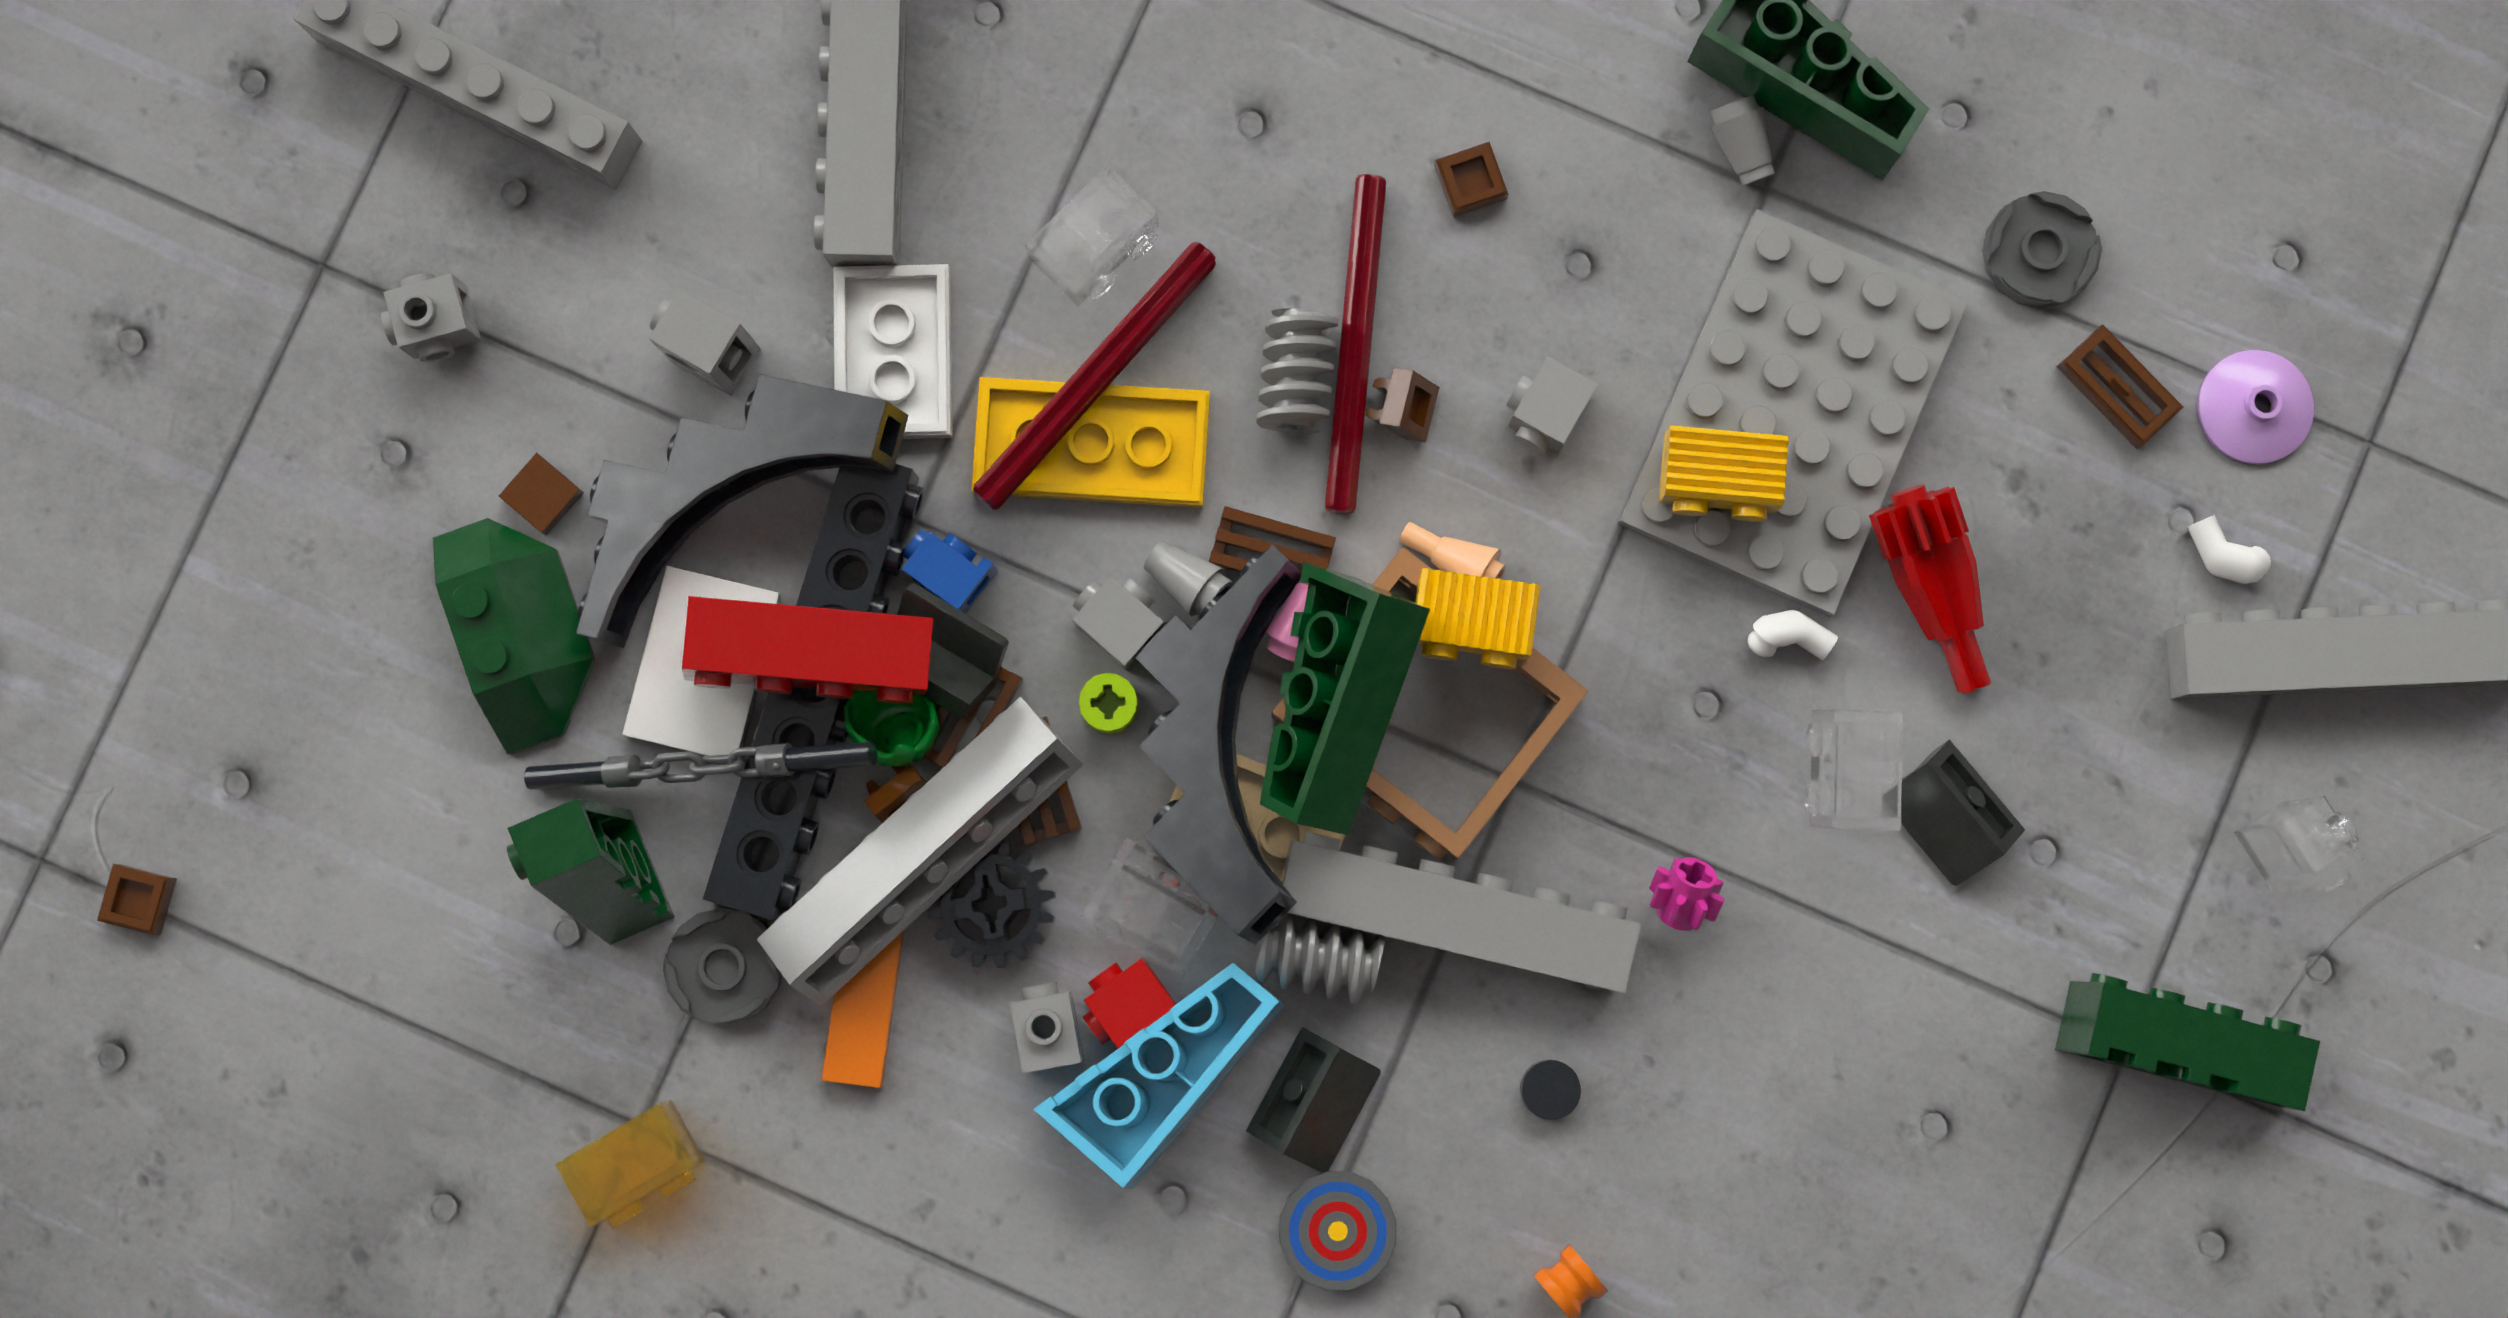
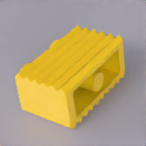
M1670 425L1663 438L1658 503L1673 504L1672 513L1678 515L1706 516L1708 515V508L1732 510L1731 518L1735 520L1766 521L1767 513H1776L1784 505L1789 436Z
M1422 568L1419 574L1415 603L1429 608L1430 611L1417 644L1422 646L1421 656L1438 660L1456 661L1457 653L1460 651L1481 654L1480 664L1484 666L1516 669L1517 660L1527 661L1532 655L1541 585Z

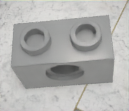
M680 288L672 300L667 298L661 302L650 322V329L653 332L648 339L672 363L729 396L734 392L760 349V346L741 323Z

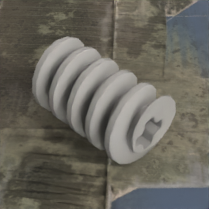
M1275 309L1271 312L1272 315L1277 317L1267 321L1265 326V333L1275 340L1269 341L1263 346V356L1274 363L1267 364L1261 368V379L1273 386L1261 389L1258 400L1270 409L1257 413L1256 424L1261 428L1284 433H1319L1320 430L1312 427L1313 421L1329 418L1330 410L1314 404L1315 398L1332 395V387L1318 382L1317 375L1334 372V364L1320 359L1319 353L1336 349L1337 343L1321 336V330L1338 327L1339 319L1309 309Z
M1286 913L1278 925L1273 927L1263 937L1256 966L1257 982L1265 983L1273 970L1277 969L1281 988L1288 989L1298 974L1302 976L1304 993L1311 994L1318 982L1324 980L1327 999L1334 1000L1342 986L1345 985L1348 986L1350 1004L1357 1005L1366 991H1370L1371 996L1373 994L1382 958L1385 936L1377 935L1369 948L1366 949L1362 930L1354 929L1347 941L1342 943L1339 925L1331 924L1324 936L1319 938L1316 919L1308 918L1298 933L1295 932L1293 914Z

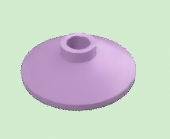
M2248 350L2228 356L2208 372L2198 393L2197 414L2204 435L2220 453L2232 460L2245 464H2267L2288 456L2303 443L2312 426L2314 400L2306 378L2294 364L2272 352ZM2257 394H2263L2270 400L2271 409L2268 413H2263L2256 408L2254 400Z

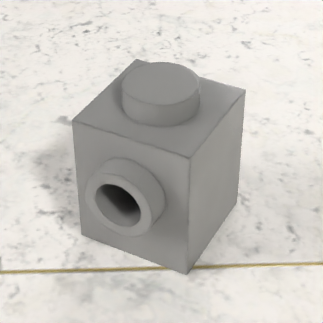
M1547 356L1534 380L1523 375L1509 398L1506 406L1515 410V413L1508 426L1518 431L1515 438L1529 449L1541 454H1545L1547 449H1550L1558 454L1598 384Z
M1112 576L1103 585L1094 580L1073 604V607L1078 611L1072 618L1074 625L1126 671L1137 661L1135 656L1144 648V645L1164 625V622L1148 609L1155 602L1154 599L1130 578L1123 585Z
M1057 982L1022 988L1024 1000L1010 1002L1022 1074L1083 1062L1084 1055L1072 991L1058 993Z

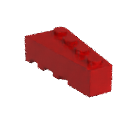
M688 596L682 672L684 680L694 681L695 686L729 689L731 688V683L753 684L756 691L777 694H791L792 687L817 688L816 696L836 699H852L853 691L877 692V701L913 704V695H924L928 688L933 618Z

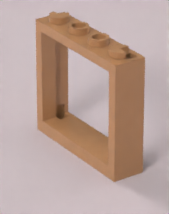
M1402 546L1372 585L1391 592L1399 582L1416 595L1419 574L1422 568H1432ZM1533 647L1531 657L1527 661L1517 660L1516 669L1511 670L1550 699L1555 705L1455 833L1374 769L1371 771L1365 790L1372 796L1366 804L1393 825L1400 817L1418 831L1412 840L1439 861L1442 860L1445 854L1454 860L1462 855L1589 692V690ZM1283 698L1274 708L1271 717L1279 722L1278 725L1283 724L1286 707Z

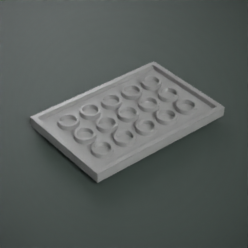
M1756 209L1617 524L1831 617L1835 614L1871 530L1872 524L1869 515L1880 509L1969 300ZM1671 425L1789 436L1783 507L1776 513H1767V520L1759 522L1732 519V510L1708 508V515L1684 516L1672 513L1673 504L1658 503L1664 433Z

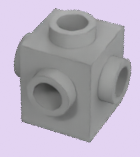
M429 273L412 275L402 279L399 282V288L383 292L388 311L381 313L385 334L392 346L397 345L398 348L414 359L419 358L422 362L443 360L455 354V347L481 340L467 286L452 273L438 277Z

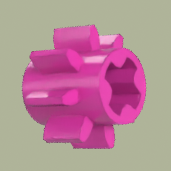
M1691 857L1674 858L1670 870L1658 866L1649 886V889L1654 893L1649 905L1651 908L1656 909L1658 917L1669 927L1682 931L1699 930L1704 918L1709 921H1716L1725 901L1719 895L1724 883L1722 880L1717 879L1716 872L1706 862Z

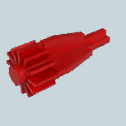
M1921 484L1896 492L1891 495L1893 503L1869 515L1883 559L1888 560L1895 584L1928 640L1936 639L1937 642H1941L1957 692L1964 694L1972 692L1977 688L1986 687L1991 684L1974 633V630L1984 626L1977 562L1968 535L1965 534L1969 532L1955 487H1945L1937 491L1931 490L1927 492L1925 484Z

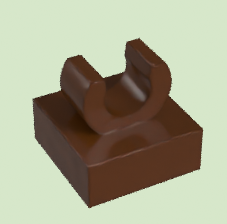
M1393 368L1391 379L1384 377L1375 379L1373 387L1387 394L1384 407L1381 410L1369 408L1366 410L1365 415L1406 440L1426 442L1440 387L1414 370Z
M911 764L907 767L891 766L897 775L882 787H879L872 779L866 783L870 796L864 802L881 823H884L913 793L927 783Z

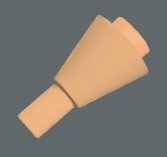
M1412 522L1406 525L1399 539L1400 543L1429 557L1431 563L1439 570L1445 572L1502 579L1506 569V565L1499 562L1501 549L1445 536L1440 538Z

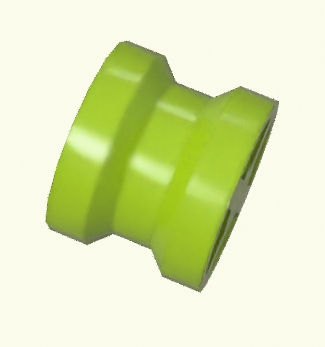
M1103 673L1095 675L1086 682L1080 692L1079 707L1081 715L1091 728L1099 733L1113 735L1125 731L1133 724L1138 716L1139 701L1135 689L1127 679L1118 674Z

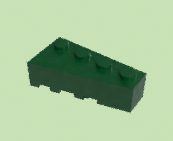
M1722 0L1701 32L1687 61L1742 96L1754 95L1757 105L1764 107L1768 112L1882 181L1899 159L1929 111V108L1878 58L1873 57L1870 59L1850 40L1852 33L1837 19L1831 22L1810 0Z
M576 798L507 828L513 844L507 846V853L517 876L521 880L528 878L530 885L609 945L675 917L631 810Z
M2092 973L2090 982L2070 981L2055 1050L2282 1108L2306 1110L2320 1041L2300 1036L2302 1025L2271 1017H2265L2264 1024L2259 1025L2242 1020L2244 1011L2241 1009L2207 1002L2206 1010L2184 1004L2185 995L2157 988H2149L2148 994L2127 989L2128 981L2103 974Z

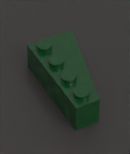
M1304 562L1300 583L1308 585L1304 613L1294 612L1290 636L1297 637L1299 640L1293 672L1283 673L1279 695H1283L1286 707L1283 724L1273 728L1260 805L1296 824L1349 835L1430 609L1355 577Z

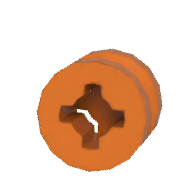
M1570 1244L1560 1251V1259L1551 1268L1542 1267L1533 1274L1568 1318L1579 1317L1582 1305L1590 1298L1600 1299L1608 1292L1604 1284Z

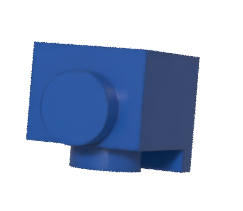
M924 528L912 538L902 555L908 560L902 567V570L911 579L965 614L998 572L994 564L985 557L982 558L977 566L971 561L977 553L951 533L942 541Z

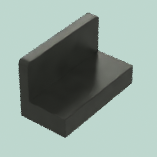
M911 583L903 591L897 615L933 618L928 688L924 696L965 720L995 687L1009 641L1006 637L922 587Z
M1950 739L1932 751L1914 771L1892 785L1881 795L1882 802L1954 886L1961 884L2005 855L2025 831L2024 827Z
M1302 1027L1246 1131L1280 1153L1321 1173L1329 1171L1377 1082L1381 1070Z

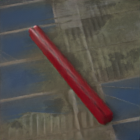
M1358 175L1355 182L1325 508L1332 513H1353L1357 502L1386 193V179L1379 175Z
M1199 242L1191 243L974 484V494L985 506L992 510H997L1006 502L1215 268L1216 257L1209 249Z

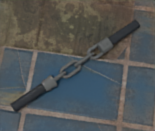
M874 742L792 747L791 744L785 743L738 748L728 755L701 757L695 752L664 753L658 755L654 760L641 761L637 755L633 754L608 757L606 761L529 766L525 770L524 781L526 787L533 790L605 785L607 788L637 787L642 780L658 778L665 783L695 782L701 780L705 775L732 772L743 778L792 776L795 771L874 766L877 762V748ZM744 756H755L756 768L742 769L746 762ZM693 761L689 767L691 773L666 774L670 769L669 762ZM726 763H728L727 765L707 766V765H712V764H726Z

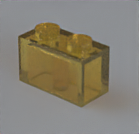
M672 1100L655 1105L555 1165L588 1225L592 1227L608 1220L612 1229L644 1211L640 1200L660 1189L663 1197L667 1198L696 1181L691 1170L703 1164L706 1160Z

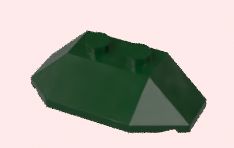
M489 518L433 537L435 585L472 693L508 755H512L564 736L596 657L589 638L576 634L579 625V609L559 551Z

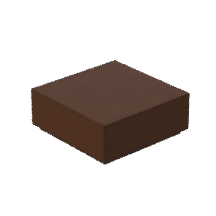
M1490 141L1435 160L1434 166L1453 218L1507 200L1509 194Z
M536 452L498 497L539 532L547 536L584 492Z
M113 864L97 921L152 935H161L177 878L123 864Z

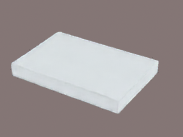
M949 264L833 267L834 390L886 400L908 414L902 439L953 438L951 269Z
M666 566L622 735L706 756L728 755L734 749L743 748L758 691L755 690V685L731 683V688L720 689L695 686L694 681L684 680L682 660L688 596L780 604L782 594Z

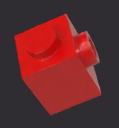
M1141 958L1124 971L1116 962L1089 981L1088 984L1094 993L1084 999L1090 1011L1082 1017L1102 1045L1112 1040L1116 1047L1120 1048L1125 1044L1124 1042L1140 1030L1146 1029L1168 1013L1176 1005V1002L1146 960Z

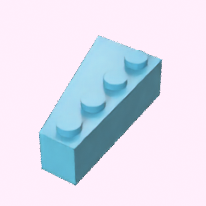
M1232 963L1173 1006L1164 1016L1146 1029L1140 1030L1124 1042L1125 1044L1097 1065L1091 1066L1076 1077L1074 1082L1055 1096L1049 1097L1033 1110L1122 1188H1135L1286 1005L1241 967Z

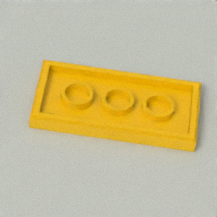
M979 378L971 489L973 494L974 484L1066 382ZM1109 385L1011 496L1203 508L1210 391Z

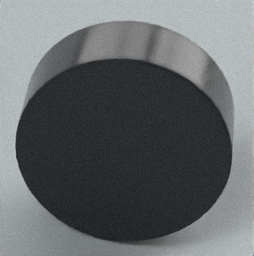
M1547 1059L1534 1063L1525 1071L1520 1083V1095L1526 1108L1534 1115L1547 1120H1556L1567 1116L1575 1109L1580 1099L1581 1085L1578 1076L1572 1068L1560 1061Z

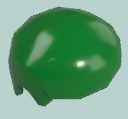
M853 691L852 699H848L843 708L845 728L852 743L874 742L877 748L876 764L882 766L910 765L911 762L918 761L932 749L940 730L936 705L924 695H913V704H895L877 701V692Z

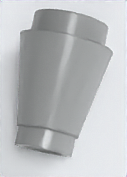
M1754 95L1710 111L1714 125L1709 128L1736 175H1739L1742 186L1775 174L1772 166L1773 161L1764 107L1758 108Z
M1161 541L1155 546L1144 564V570L1152 574V577L1191 617L1197 614L1200 615L1203 608L1212 599L1225 595L1233 586V582L1224 576V568L1175 546H1171L1165 541Z

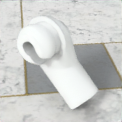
M2215 515L2187 527L2207 570L2213 576L2247 584L2259 581L2268 573L2271 567V559L2267 551L2258 546L2251 548L2227 542Z
M1788 610L1759 618L1753 624L1754 631L1748 636V645L1757 655L1771 657L1775 654L1778 647L1797 644L1823 661L1832 650L1838 636L1803 613Z

